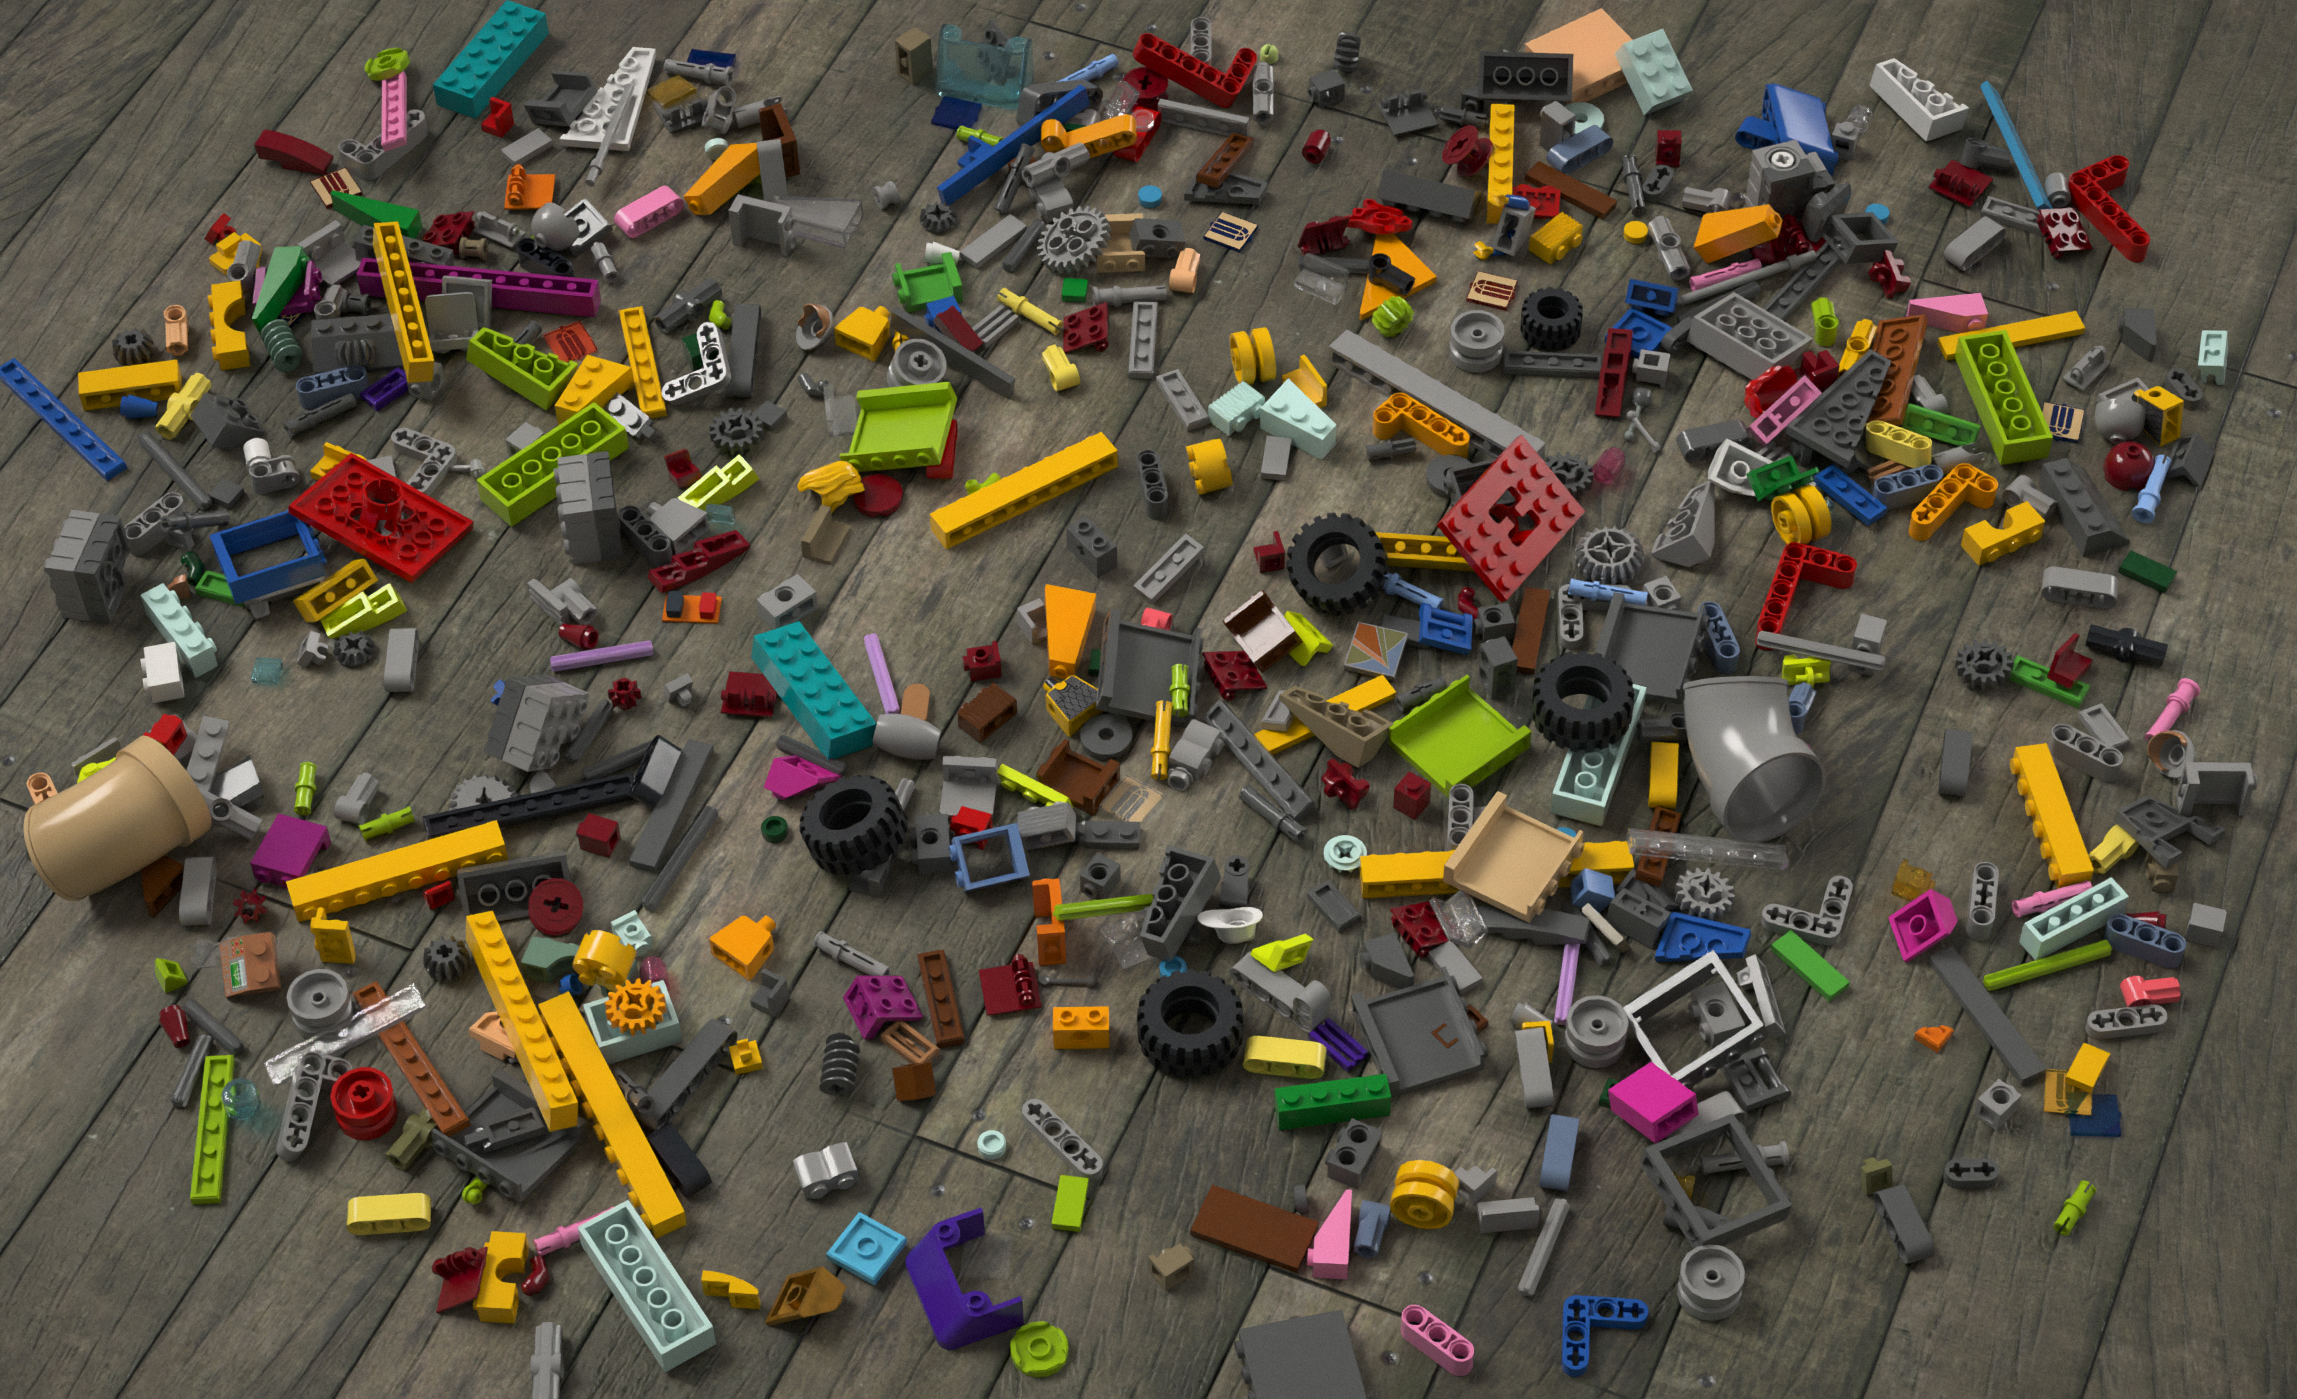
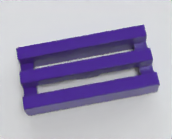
M396 368L361 392V399L364 402L367 401L369 406L373 405L374 410L379 411L408 391L405 372L400 368Z
M1330 1018L1325 1020L1324 1025H1318L1315 1032L1312 1030L1309 1033V1039L1312 1042L1323 1044L1327 1049L1326 1054L1347 1072L1368 1057V1051ZM1323 1035L1325 1038H1327L1332 1044H1334V1047L1337 1050L1343 1052L1352 1061L1349 1062L1345 1057H1343L1338 1051H1336L1330 1044H1328L1320 1036Z

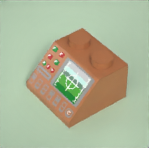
M272 932L245 935L219 943L226 998L282 990L276 937Z

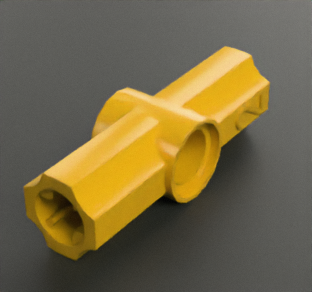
M1863 319L1862 321H1857L1851 337L1847 340L1846 349L1839 364L1838 379L1869 351L1877 332V326L1871 320Z

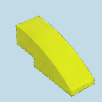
M739 454L721 470L716 465L678 498L685 503L707 511L734 498L760 478Z
M389 583L369 596L361 592L320 620L328 637L332 639L338 638L340 635L347 636L350 631L355 634L360 630L365 631L403 614L407 609L400 594Z

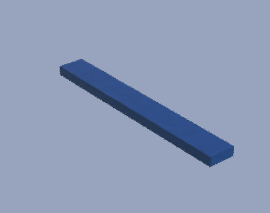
M1080 84L940 184L937 190L941 204L946 202L948 206L1016 158L1022 143L1033 146L1040 141L1041 126L1044 121L1054 119L1063 124L1090 105L1086 88Z
M15 358L0 366V381L106 481L127 469L126 462Z

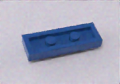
M1832 464L1815 476L1814 482L1818 487L1867 526H1870L1886 514L1887 507L1835 465Z

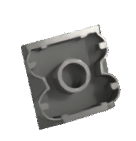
M1849 182L1835 186L1827 194L1825 192L1816 194L1807 204L1801 222L1809 241L1817 242L1822 237L1820 232L1829 215L1845 213L1852 194Z
M249 755L215 774L210 793L219 798H226L233 805L251 812L262 806L264 793ZM217 806L213 809V813L217 817H225L228 814L226 808L222 806Z

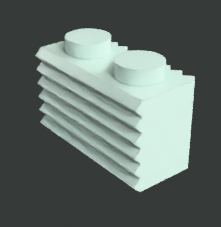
M1242 381L1241 384L1235 386L1227 394L1224 393L1223 396L1208 406L1210 423L1219 428L1220 431H1223V433H1226L1227 436H1230L1235 431L1240 432L1249 421L1260 417V408L1265 404V397Z

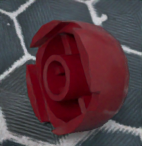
M1782 221L1777 238L1748 248L1754 259H1759L1763 265H1772L1785 260L1788 252H1784V244H1789L1786 222Z
M2129 441L2119 443L2110 449L2104 460V478L2110 485L2122 491H2128L2129 488H2137L2136 491L2142 490L2146 487L2153 470L2154 458L2149 449L2142 444Z

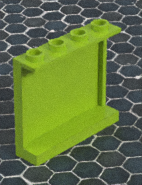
M950 382L860 390L857 392L856 399L861 407L849 453H841L839 456L841 461L850 463L858 472L940 465L957 402V397Z
M1468 675L1460 680L1453 681L1447 689L1441 693L1434 694L1428 702L1420 707H1415L1410 714L1401 720H1396L1393 722L1394 725L1389 727L1388 745L1448 799L1450 789L1454 785L1465 784L1473 788L1529 749L1531 744L1532 731L1525 725L1517 730L1469 687L1470 677Z

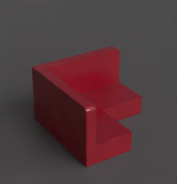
M1827 350L1819 352L1818 357L1812 351H1808L1802 354L1801 367L1794 369L1798 381L1805 375L1823 393L1838 379L1840 366Z

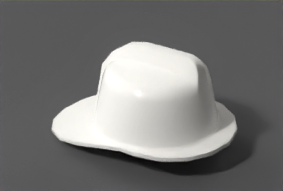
M1253 907L1204 911L1197 918L1201 924L1215 928L1218 938L1223 942L1238 944L1255 938L1256 923L1261 921L1263 914L1259 909Z

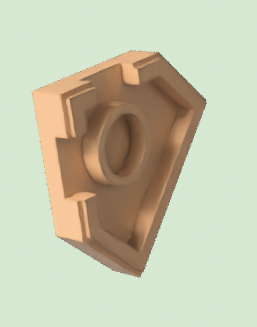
M497 1011L485 1013L469 1028V1036L480 1041V1050L502 1061L508 1056L514 1059L517 1057Z

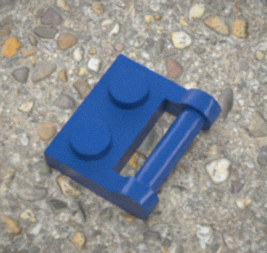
M1422 603L1419 609V643L1468 655L1471 651L1472 615L1466 613L1459 615L1432 608L1431 604Z

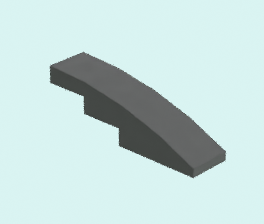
M1479 906L1473 928L1477 934L1502 933L1506 940L1532 939L1534 945L1586 944L1591 920L1586 917L1543 909L1540 915L1535 914L1531 922L1528 923L1495 906Z

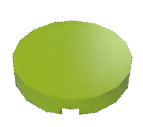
M389 48L376 54L377 58L374 60L370 58L366 62L364 70L367 77L371 80H385L405 70L410 63V58L407 51H402V48Z
M1044 1321L1031 1322L1022 1326L1010 1343L1011 1360L1015 1367L1023 1374L1035 1378L1048 1377L1057 1373L1065 1365L1069 1355L1068 1339L1060 1328H1055L1050 1323Z

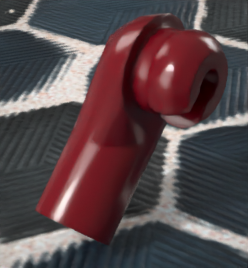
M541 1255L530 1259L533 1272L521 1285L523 1293L527 1296L540 1292L549 1282L550 1278L546 1263Z

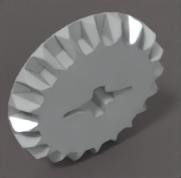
M486 774L483 777L474 775L472 779H464L461 785H456L455 791L451 793L449 811L479 805L484 795H486L487 802L516 797L518 793L515 792L513 785H509L506 779H499L497 775L494 777H488Z

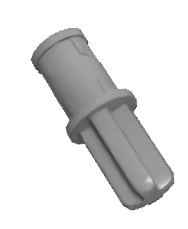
M595 242L594 246L591 247L596 260L595 265L601 270L605 281L613 283L619 278V273L613 264L614 258L612 255H609L603 243Z

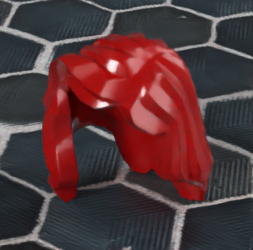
M1790 366L1770 367L1758 378L1747 384L1744 404L1751 416L1759 418L1798 382L1797 376Z

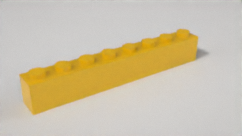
M374 223L373 248L407 382L433 381L434 358L399 223Z
M1102 432L1089 436L1077 444L1066 447L1052 456L1045 457L1029 467H1024L1008 477H1004L987 487H983L964 498L958 499L956 502L930 513L931 531L947 550L1117 468L1118 451Z
M496 820L286 881L297 921L301 922L316 917L318 908H325L326 914L338 912L348 907L365 904L369 901L392 896L409 889H416L426 884L444 881L450 877L457 876L458 869L508 861V856Z

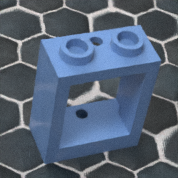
M1017 823L954 837L951 840L952 845L948 846L951 860H956L958 871L955 872L958 887H963L964 893L1026 879L1030 876ZM1005 835L1014 873L971 883L962 845Z

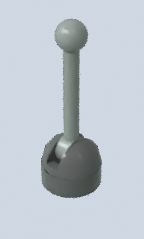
M1645 388L1635 389L1632 396V403L1636 407L1637 419L1640 411L1648 408L1653 399L1652 392ZM1633 421L1629 430L1624 434L1625 439L1628 441L1634 438L1635 423Z

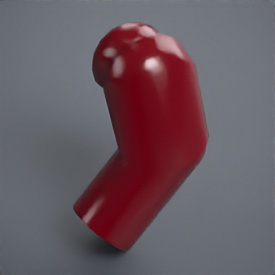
M1464 587L1457 597L1458 609L1461 613L1472 615V620L1474 621V619H1477L1478 608L1474 606L1473 597L1475 596V591L1470 587Z

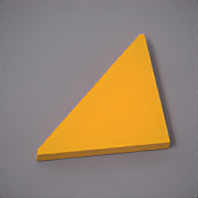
M1377 234L1372 255L1377 253L1388 255L1391 259V264L1413 276L1415 283L1411 291L1405 296L1386 285L1378 286L1372 284L1367 276L1359 319L1361 321L1372 316L1378 310V306L1383 304L1384 300L1388 301L1392 296H1400L1402 299H1405L1437 281V276L1394 234Z

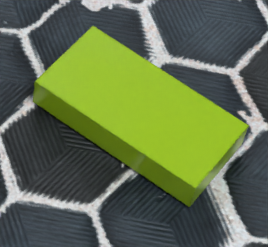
M1060 1175L1052 1218V1229L1081 1231L1089 1178Z

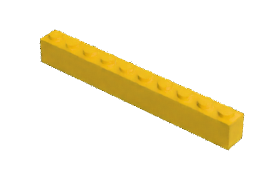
M1630 841L1584 843L1585 847L1581 856L1578 859H1573L1568 875L1560 878L1558 887H1570V882L1585 868L1611 876L1613 884H1621L1630 871L1634 869ZM1455 850L1360 856L1359 874L1362 898L1466 893L1443 882L1444 865Z
M493 911L466 916L467 944L549 1131L552 1132L577 1126L578 1101Z
M568 991L538 1004L540 1018L550 1036L556 1053L558 1052L561 1057L560 1063L566 1075L570 1074L573 1080L570 1082L572 1090L576 1097H582L584 1103L581 1106L587 1119L592 1118L596 1125H593L595 1135L599 1141L604 1140L607 1146L604 1150L609 1162L616 1163L618 1167L616 1174L621 1185L627 1184L630 1190L627 1194L633 1208L639 1207L642 1213L639 1216L648 1230H651L655 1239L686 1226L685 1211L571 994Z

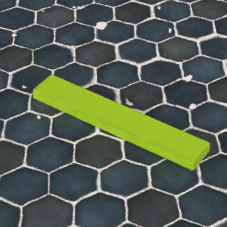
M234 1055L205 1056L190 1193L192 1205L221 1202L235 1066Z

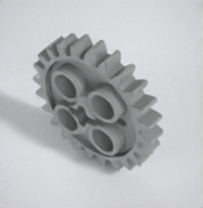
M1079 206L1075 212L1070 208L1067 215L1061 212L1060 219L1053 218V225H1046L1048 231L1041 232L1043 238L1038 240L1040 246L1037 247V250L1047 268L1050 267L1052 272L1058 270L1062 274L1066 270L1070 274L1073 268L1078 272L1081 265L1087 268L1090 260L1096 262V255H1103L1101 249L1107 248L1108 244L1106 241L1111 240L1109 235L1112 232L1111 224L1103 212H1099L1096 207L1091 209L1090 206H1087L1083 210Z

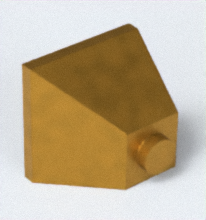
M823 1266L787 1275L764 1323L771 1326L834 1311L842 1303V1295L847 1286Z

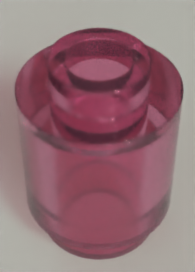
M1611 447L1601 454L1592 466V473H1594L1596 481L1609 484L1615 479L1625 465L1626 458L1620 449Z
M651 956L645 958L639 968L641 984H645L648 980L651 983L664 980L667 991H669L670 984L666 964L660 957Z

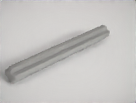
M1760 631L1757 636V645L1877 671H1882L1885 666V657L1882 655L1766 631Z

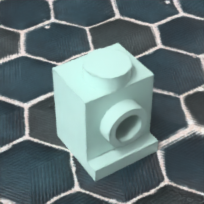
M635 910L611 922L613 934L621 938L619 943L627 946V943L631 944L636 950V957L642 956L653 949L651 935Z

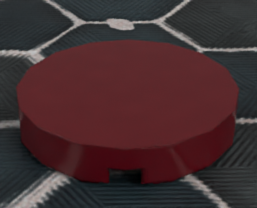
M880 474L863 478L861 483L865 490L852 495L855 508L861 514L869 517H877V515L882 514L883 517L891 515L898 510L903 500V490L900 483L890 476Z

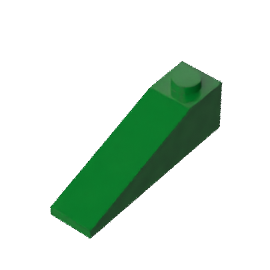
M334 190L330 193L334 210L361 226L374 227V223L398 222L402 236L416 239L423 227L420 212L417 209Z
M302 246L274 248L252 316V321L259 335L265 325L276 320L305 280L307 261H310V258L306 256Z

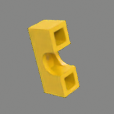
M2026 501L2006 510L2003 522L2004 530L1993 528L1986 520L1964 529L1961 546L1980 566L1986 562H1992L2006 553L2015 552L2026 544L2038 541L2042 537L2045 520Z
M491 1231L490 1241L484 1244V1247H488L486 1265L482 1273L480 1292L477 1299L473 1300V1309L477 1310L480 1322L515 1324L520 1300L516 1283H505L501 1279L510 1273H525L529 1253L526 1233Z

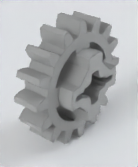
M1696 868L1694 873L1687 870L1685 876L1680 875L1678 883H1676L1674 890L1676 894L1675 902L1681 903V910L1688 909V915L1690 916L1697 914L1699 918L1707 916L1709 920L1713 921L1714 915L1721 919L1724 912L1729 913L1735 895L1732 893L1734 887L1727 886L1728 878H1719L1720 872H1716L1714 875L1711 874L1710 868H1707L1705 872H1701L1699 868Z

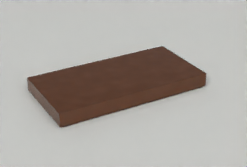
M1212 1185L1193 1223L1190 1235L1298 1273L1308 1248L1319 1228V1222Z

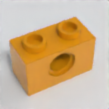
M1109 1006L1053 1007L1054 1049L1110 1048Z

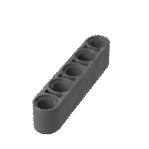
M735 304L728 362L731 380L726 386L727 397H753L761 326L760 304Z
M715 1019L709 1020L649 1090L648 1095L655 1102L653 1110L643 1114L637 1108L635 1109L634 1116L637 1122L653 1131L671 1122L729 1053V1047L735 1045L738 1037L737 1031Z

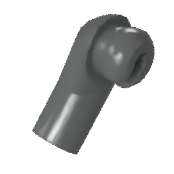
M806 372L801 373L797 378L808 395L824 397L830 392L831 384L827 380L823 381L821 379L818 384L814 383Z

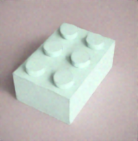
M1663 29L1626 42L1615 52L1619 65L1644 115L1683 101L1693 91Z
M664 980L652 983V988L659 986L661 993H664L667 1012L663 1014V1022L655 1021L656 1029L653 1030L648 1027L644 1035L640 1030L636 1031L635 1036H631L630 1030L621 1034L619 1027L612 1028L611 1021L607 1020L605 1012V1001H608L609 997L583 1004L588 1028L607 1065L683 1042L680 1024Z

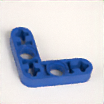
M1582 1295L1568 1297L1564 1302L1562 1317L1561 1365L1563 1371L1572 1377H1580L1587 1371L1590 1327L1640 1329L1647 1323L1648 1306L1638 1299ZM1575 1306L1579 1307V1321H1573V1307ZM1608 1307L1612 1309L1614 1314L1611 1317L1605 1318L1598 1314V1309ZM1619 1309H1623L1622 1318H1618ZM1632 1310L1637 1311L1638 1318H1633ZM1576 1330L1581 1332L1584 1338L1580 1341H1572L1567 1334ZM1573 1351H1578V1366H1574L1572 1363Z

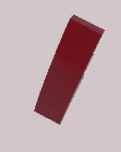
M1608 328L1603 364L1600 369L1595 416L1620 418L1631 356L1633 330Z
M737 530L694 542L693 550L674 555L671 558L670 564L649 570L648 579L661 593L670 591L695 581L729 563L750 549V544Z

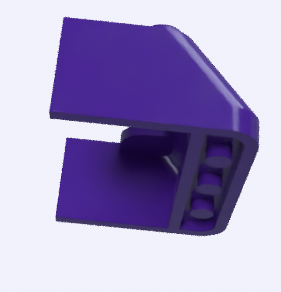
M982 1208L938 1222L906 1257L907 1273L938 1345L946 1350H954L1024 1325L1021 1296L993 1306L990 1298L984 1292L972 1291L962 1295L944 1253V1250L985 1236Z

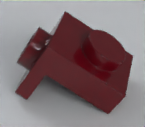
M687 449L664 456L669 477L678 487H690L695 484V481L702 478L700 470L692 463Z

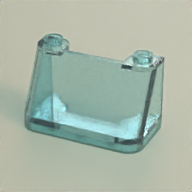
M943 24L939 32L935 77L936 93L944 98L1006 109H1018L1022 90L1027 85L1033 84L1034 81L1032 39L1013 37L1007 41L1005 47L962 40V30L959 27Z

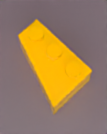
M587 355L555 404L558 426L593 402L603 409L616 392L620 395L626 390L630 392L635 388L632 367Z

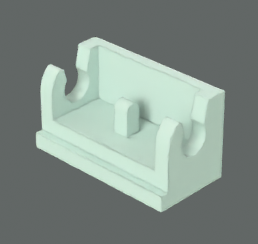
M2202 330L2198 369H2201V380L2206 383L2207 375L2212 374L2216 376L2215 381L2217 385H2224L2228 356L2227 331Z

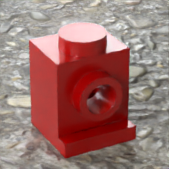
M163 714L160 720L153 725L150 733L145 732L143 736H148L159 742L173 756L188 736L183 721L175 715Z
M961 806L958 814L953 815L949 829L955 832V837L992 829V814ZM988 839L972 843L978 844V849L984 850Z

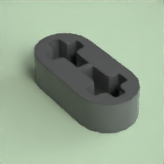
M1658 165L1651 171L1642 186L1645 201L1656 203L1664 197L1673 182L1674 172L1671 167Z
M1687 317L1669 330L1661 341V347L1670 354H1674L1689 342L1686 340L1693 319Z
M2178 368L2169 370L2165 379L2167 390L2184 401L2183 408L2190 410L2198 408L2203 395L2198 385L2185 370Z
M1985 1158L1954 1159L1945 1165L1943 1180L1948 1186L1957 1189L1988 1188L1995 1185L1999 1175V1167L1994 1161ZM1981 1170H1986L1987 1174H1990V1176H1984V1173L1981 1172ZM1952 1171H1958V1174L1961 1175V1177H1956L1955 1173H1952Z

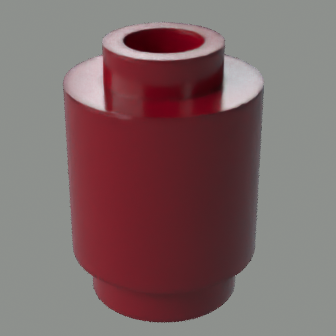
M1317 129L1309 135L1302 149V155L1308 162L1317 164L1323 161L1331 145L1329 133L1325 130Z

